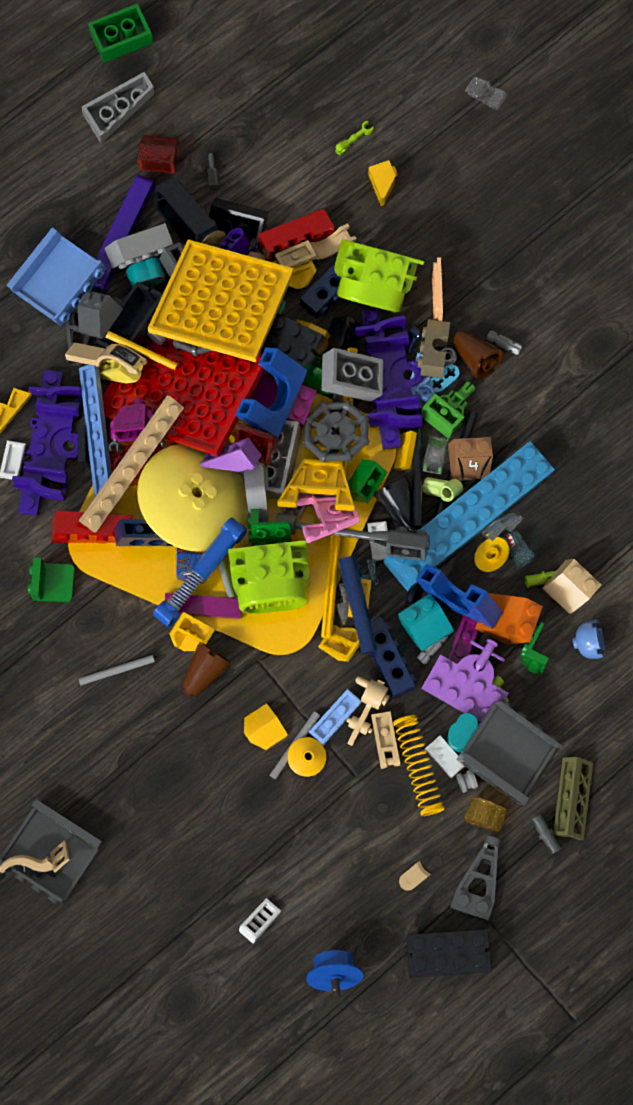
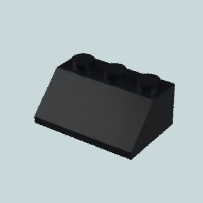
M216 198L211 204L209 218H213L216 222V231H223L226 236L231 230L241 228L250 242L248 250L258 253V234L266 229L269 211Z

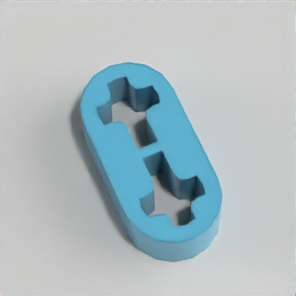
M452 364L444 367L443 378L432 377L430 379L429 385L434 387V382L438 384L443 381L440 384V389L438 387L434 389L435 394H442L458 380V367ZM447 371H449V372H453V371H454V377H453V376H449V377L446 379L447 374H448Z

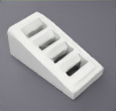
M266 898L243 922L239 932L252 943H255L281 913V910ZM266 907L271 913H273L272 916H270L266 911H264L263 908ZM259 913L267 919L266 922L258 916ZM255 920L257 923L261 925V927L259 928L252 921Z

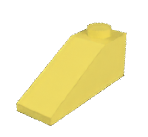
M107 358L99 365L100 379L126 384L137 382L141 377V370L144 365L138 364L137 368H139L140 372L139 374L129 373L121 363Z

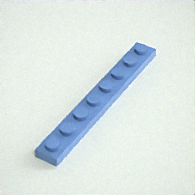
M86 365L79 368L95 498L111 476L112 471L99 366Z

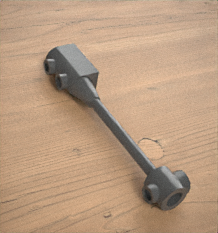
M286 510L284 514L278 513L275 522L288 521L291 534L293 535L296 534L297 529L303 530V526L313 525L311 523L298 522V516L291 510ZM398 527L397 530L372 532L342 529L332 533V535L366 539L387 547V556L426 561L430 545V535H427V532L422 529L416 530L415 533L408 532L405 527Z

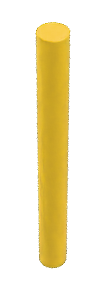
M108 331L106 338L175 370L178 364L111 331Z

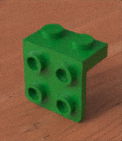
M251 509V517H247L248 529H251V531H248L249 542H252L253 546L291 542L290 523L288 521L260 522L259 509Z
M34 558L33 564H30L29 568L32 582L28 583V594L31 595L33 601L71 602L74 566L71 564L44 563L42 558Z
M542 621L539 626L536 625L531 642H526L520 655L523 658L521 664L535 674H542L549 660L548 657L533 650L545 624Z

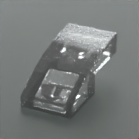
M475 76L465 89V92L496 110L500 108L507 97L506 92L491 87L490 82Z
M517 513L505 515L490 524L482 534L487 539L494 541L504 529L511 532L521 522L523 517Z
M344 583L339 584V592L342 603L337 604V612L341 625L344 627L348 620L349 601Z

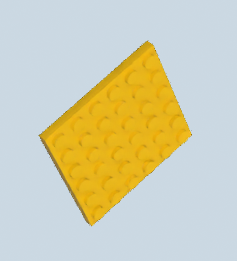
M188 239L151 319L148 332L256 362L294 274V268Z

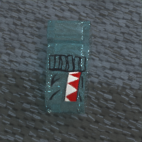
M516 529L502 537L508 543L509 554L518 569L533 561V552L531 549L529 550Z

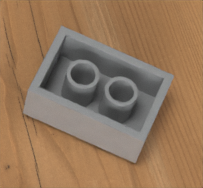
M164 223L115 240L105 247V251L112 269L119 267L121 270L129 267L130 264L145 261L150 257L160 256L165 248L173 245V242Z
M333 348L323 354L322 391L370 402L382 396L383 359Z

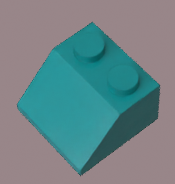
M428 594L398 614L400 624L421 652L454 632L442 608L431 594Z

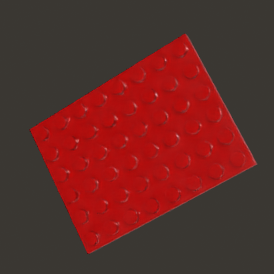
M168 338L162 345H158L150 339L144 348L178 363L175 370L141 355L147 360V364L143 366L141 377L137 382L126 384L111 381L102 396L105 419L112 421L122 406L133 405L136 398L143 399L149 410H152L155 414L168 395L182 405L184 409L163 439L219 457L239 420L235 415L242 399H250L265 371L264 368L258 365L262 354H259L256 362L217 351L193 356L192 353L175 348L173 345L174 339Z

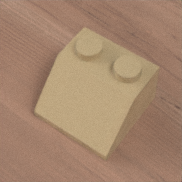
M568 559L564 561L542 589L567 613L571 614L587 602L601 584L575 559Z

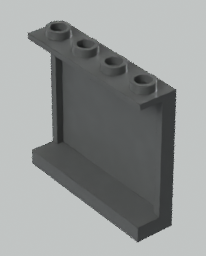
M504 700L494 701L456 760L516 804L525 805L529 800L527 794L556 748H561L562 745L557 742L558 739L555 736L545 734L540 725L526 720V715L511 709L512 705Z
M35 799L31 805L33 807L1 854L0 866L5 860L16 855H28L40 860L48 856L51 859L50 852L65 840L70 860L56 872L55 877H51L46 872L40 877H36L34 870L25 873L24 866L19 871H16L13 866L11 867L12 871L16 873L14 876L22 883L28 881L32 884L30 888L39 894L42 891L49 895L47 899L56 905L58 902L64 905L102 848L103 843ZM63 846L55 853V856L62 851ZM65 856L58 861L57 866L64 861Z

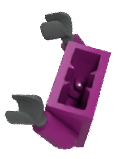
M136 398L133 405L122 406L117 416L111 421V439H113V442L109 445L111 452L115 453L117 447V452L122 453L124 446L119 442L135 441L154 415V412L149 410L143 399ZM162 439L161 446L165 448L166 441Z

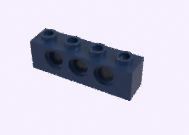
M335 264L300 298V305L316 319L320 315L324 316L328 312L329 306L341 299L337 295L339 286H331L332 283H340L341 277L337 276L334 271ZM320 295L327 296L326 299H319L318 297Z
M120 519L114 528L116 546H173L159 537L150 528L146 520Z
M381 617L371 621L374 639L380 636L386 639V642L383 644H378L375 641L377 651L371 653L386 686L389 688L392 698L396 699L413 691L416 679L412 672H408L406 668L408 663L404 655L400 656L397 650L399 649L397 640L395 638L392 639L389 634L391 629L388 622H383ZM388 653L392 654L394 656V659L392 661H386L384 659V655ZM400 671L403 676L401 678H394L392 673Z

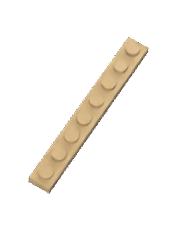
M167 395L79 519V522L92 532H97L184 409L171 396Z

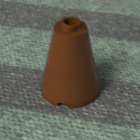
M465 330L459 331L453 336V346L476 379L483 380L494 372L492 370L493 367L501 364L503 352L499 348Z
M199 642L181 684L184 688L182 691L190 697L193 695L198 696L229 668L231 662L215 652L214 649Z

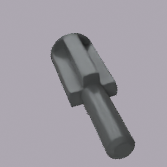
M209 153V169H207L208 188L214 190L219 188L217 168L214 165V154Z

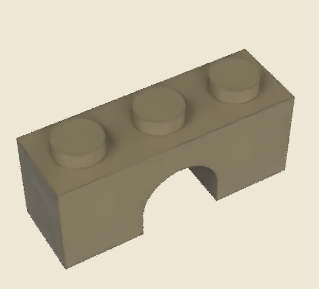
M428 319L427 327L423 326L422 338H425V342L421 341L420 353H423V357L419 356L417 367L421 368V376L443 378L446 352L437 351L435 348H447L450 322Z

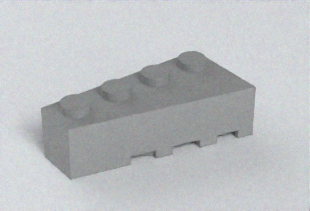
M143 72L82 106L83 116L101 144L154 95V86L146 73Z
M286 420L278 438L265 437L263 435L264 484L268 498L279 499L292 479L302 433L301 426L297 421Z

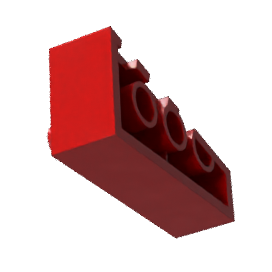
M324 209L316 210L311 214L259 233V249L266 261L273 262L276 253L307 240L309 242H317L334 233V225Z
M56 510L51 521V543H116L115 526L120 519H133V515L109 514L97 532L94 533L79 522L84 512Z

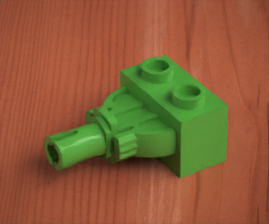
M466 382L458 392L454 393L451 390L447 395L442 396L434 394L421 411L420 415H422V418L448 439L461 426L464 419V409L468 406L465 400L475 391L473 384L469 387L470 382Z

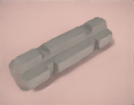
M492 330L487 335V341L495 342L496 345L508 351L512 350L511 352L516 355L522 349L521 344L513 343V340L501 334L497 335Z
M448 636L434 643L424 652H421L417 659L421 663L426 664L430 660V656H433L442 646L441 643L448 639Z

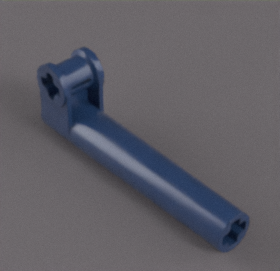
M355 556L339 559L340 571L362 654L376 652L377 647L360 578L362 577V571L359 561Z

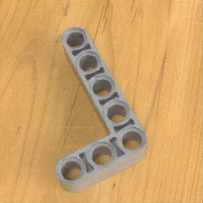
M257 436L255 440L251 441L260 452L259 436ZM260 457L258 465L254 469L243 471L248 515L251 517V509H259L260 522H269L262 460Z

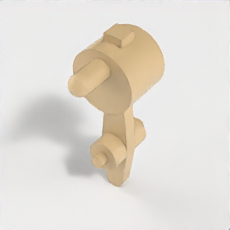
M360 676L355 679L357 684L366 688L361 702L367 705L360 718L353 716L351 719L348 717L346 721L349 723L348 727L354 729L347 743L353 746L359 733L366 735L368 732L371 734L373 730L370 728L371 724L365 722L371 708L379 710L381 705H386L390 697L387 694L389 688L384 686L385 683L380 680L377 682L372 679L368 681Z

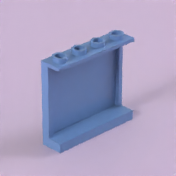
M51 228L7 286L17 296L62 326L63 323L69 320L71 313L77 308L82 296L87 291L93 289V285L104 275L107 268L100 260L97 261L61 236L57 230Z

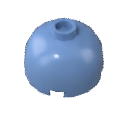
M597 619L581 624L576 631V637H573L574 648L579 649L580 654L588 659L605 657V654H602L601 651L605 650L603 632L601 628L597 629L596 624H599Z

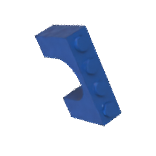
M265 348L258 365L275 378L277 383L276 399L269 408H266L256 400L242 399L235 416L265 437L278 438L308 370L278 348Z
M428 564L425 565L416 579L425 592L431 594L438 604L492 629L503 614L487 591L471 584L465 593L454 586L441 570Z

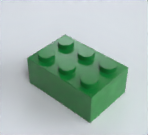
M138 3L88 23L90 35L103 63L153 44L152 33Z

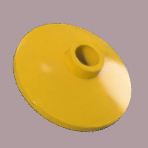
M492 537L485 540L475 552L474 561L476 566L485 572L497 570L506 562L509 556V545L500 537Z
M310 737L300 738L293 742L288 750V764L300 776L310 777L316 775L323 769L326 763V751L318 740ZM306 753L311 754L310 760L305 759Z

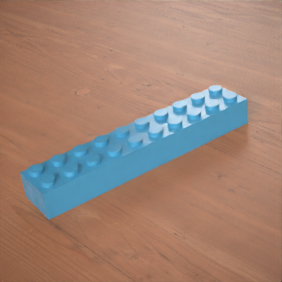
M529 441L421 528L427 532V535H430V545L426 561L386 556L383 563L408 592L418 584L416 579L426 564L434 568L439 567L549 478L555 469Z

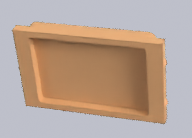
M437 258V262H433L432 271L434 320L442 321L441 258Z

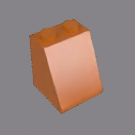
M489 593L503 614L493 629L477 622L475 629L506 645L530 642L543 606L528 598Z

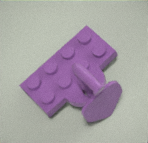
M487 639L485 647L471 640V644L483 651L480 655L473 654L462 658L458 664L440 654L421 689L463 713L474 715L477 721L481 722L494 701H505L509 694L492 684L494 668L488 659L492 655L504 662L505 658L493 652L498 644L491 639Z

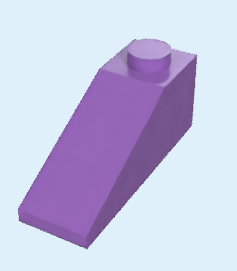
M246 438L224 446L219 457L207 453L200 465L206 468L241 472L247 469H254L262 455L252 441Z

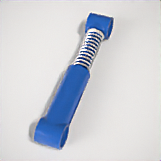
M232 517L227 520L221 528L219 535L191 568L192 573H190V576H187L186 582L183 581L184 584H181L179 590L177 589V593L174 592L173 598L163 601L157 606L153 616L166 627H171L180 616L179 610L183 603H185L184 601L190 598L189 595H192L191 592L194 593L193 590H196L195 587H198V584L200 585V581L203 582L202 580L206 581L228 554V549H232L235 544H238L244 538L248 531L247 528Z

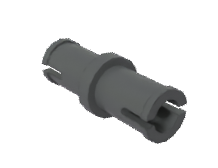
M542 814L533 818L531 822L540 834V840L543 839L549 849L550 854L552 855L562 849L553 835L554 831L548 827Z

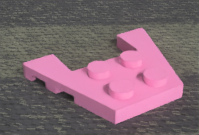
M299 493L297 506L313 504L320 524L303 526L306 542H313L359 523V515L355 506L354 511L335 510L336 495Z

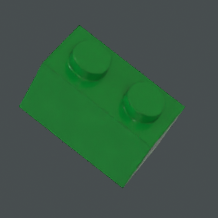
M362 459L347 482L352 499L357 502L369 503L388 472L376 461Z

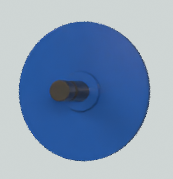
M331 950L322 952L314 958L315 968L306 977L307 983L311 987L323 991H332L333 1000H340V990L359 984L363 979V971L353 965L354 957L351 953Z

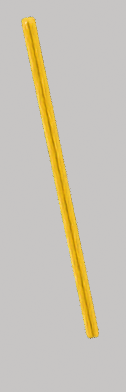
M348 348V351L358 353L356 348ZM343 396V402L348 400L353 405L352 397ZM348 412L347 417L352 420V414ZM341 461L346 476L348 462ZM332 534L330 536L321 634L322 638L327 639L332 637L341 536Z

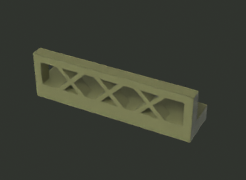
M579 757L563 758L554 836L584 840L593 762ZM582 765L586 766L584 775L581 772ZM580 784H581L582 787H583V793H582V794H580V792H579V785H580ZM578 803L581 807L579 814L576 810ZM575 823H577L578 826L577 834L573 833Z

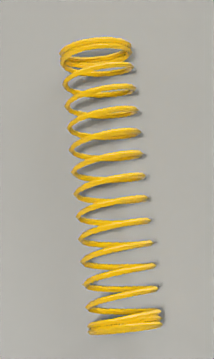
M409 715L395 720L393 724L395 727H400L397 729L396 734L401 735L398 741L404 742L400 746V748L406 749L402 755L409 756L404 761L410 764L407 770L413 771L409 777L416 778L411 782L412 785L417 786L413 792L420 793L415 799L423 800L418 804V807L424 808L420 814L421 816H429L441 812L445 808L444 805H441L443 802L420 806L423 802L440 797L441 795L418 799L420 795L437 790L438 787L425 791H415L419 787L434 783L437 780L413 784L416 780L431 776L434 773L431 772L416 777L411 776L419 770L432 767V765L419 769H408L416 763L430 759L424 758L415 762H406L413 756L427 753V750L415 754H404L410 749L425 745V743H421L412 747H402L407 742L423 738V736H417L409 740H400L401 737L421 730L418 728L409 732L398 733L404 727L419 723L416 721L418 719L416 715Z

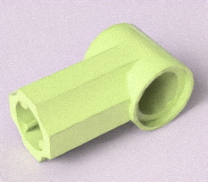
M427 477L422 485V492L426 495L441 497L446 502H450L463 491V485L457 479L446 481Z

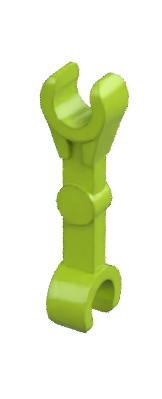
M363 122L362 129L353 134L348 140L338 143L335 152L338 155H342L362 135L372 134L374 127L365 129L369 122Z

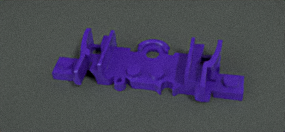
M379 308L361 311L363 326L355 328V335L358 337L374 334V336L366 337L367 354L370 357L383 359L382 396L372 401V404L376 406L377 412L369 413L370 427H379L383 450L401 447L399 430L422 427L419 396L412 395L411 387L419 385L424 376L420 375L421 368H417L418 362L412 360V362L409 361L407 363L405 347H409L406 317L398 316L381 321ZM402 329V332L392 334L386 338L384 336V331ZM407 370L414 372V377L410 380L405 379L403 376ZM416 411V415L411 416L397 414L401 412Z
M44 370L41 388L29 387L31 395L46 396L47 399L37 398L35 406L37 409L36 415L39 419L32 418L30 420V425L35 430L32 433L30 449L26 451L27 456H32L33 459L30 462L24 461L23 477L12 476L14 488L22 490L18 509L19 514L38 516L41 498L65 501L68 475L65 468L67 460L78 457V433H72L74 418L80 417L83 398L81 387L62 386L63 372ZM60 396L78 398V403L58 402ZM67 441L74 443L75 446L72 451L64 449L63 446ZM44 481L62 484V491L44 487Z

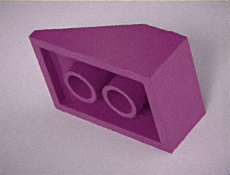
M261 376L252 400H256L266 408H269L277 396V383L275 378ZM301 385L286 420L299 422L302 429L317 390Z

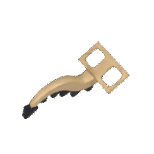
M64 840L50 852L51 859L47 856L40 860L28 855H16L8 858L0 866V881L6 877L5 871H12V866L16 871H19L24 866L25 873L34 870L36 877H40L44 872L51 877H55L56 872L70 860L67 842ZM63 846L62 851L55 856V853ZM65 856L64 861L57 866L58 861Z

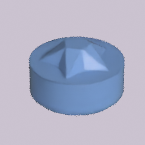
M428 384L418 385L415 391V396H419V401L428 402L435 394L433 387Z

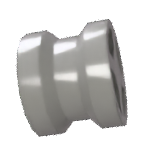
M467 770L465 774H456L462 793L467 792L470 788H478L475 775L471 770Z

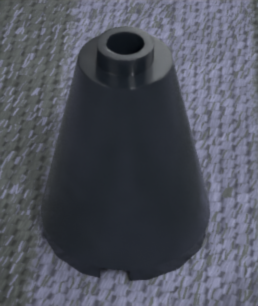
M404 477L375 492L374 496L398 526L405 527L409 532L413 530V494L408 478Z

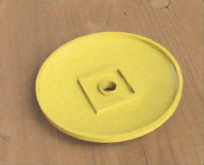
M176 444L157 452L143 468L137 487L139 507L150 528L163 540L184 550L204 552L231 517L244 526L248 515L245 482L238 471L201 467L200 463L207 453ZM192 490L199 491L201 497H195L192 494Z

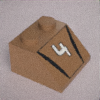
M491 437L454 439L448 443L452 479L459 481L482 480L490 473L493 457Z

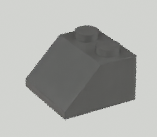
M87 291L77 305L79 332L103 339L123 308L109 295Z

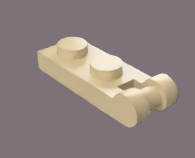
M391 711L372 714L371 719L381 769L387 768L390 765H394V767L400 766ZM392 752L393 757L385 758L384 753Z

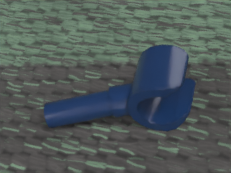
M415 326L409 332V336L412 337L407 350L409 354H411L416 341L421 337V331Z

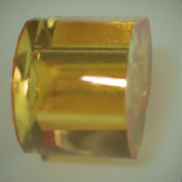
M471 797L464 820L475 826L500 832L506 809L491 801Z

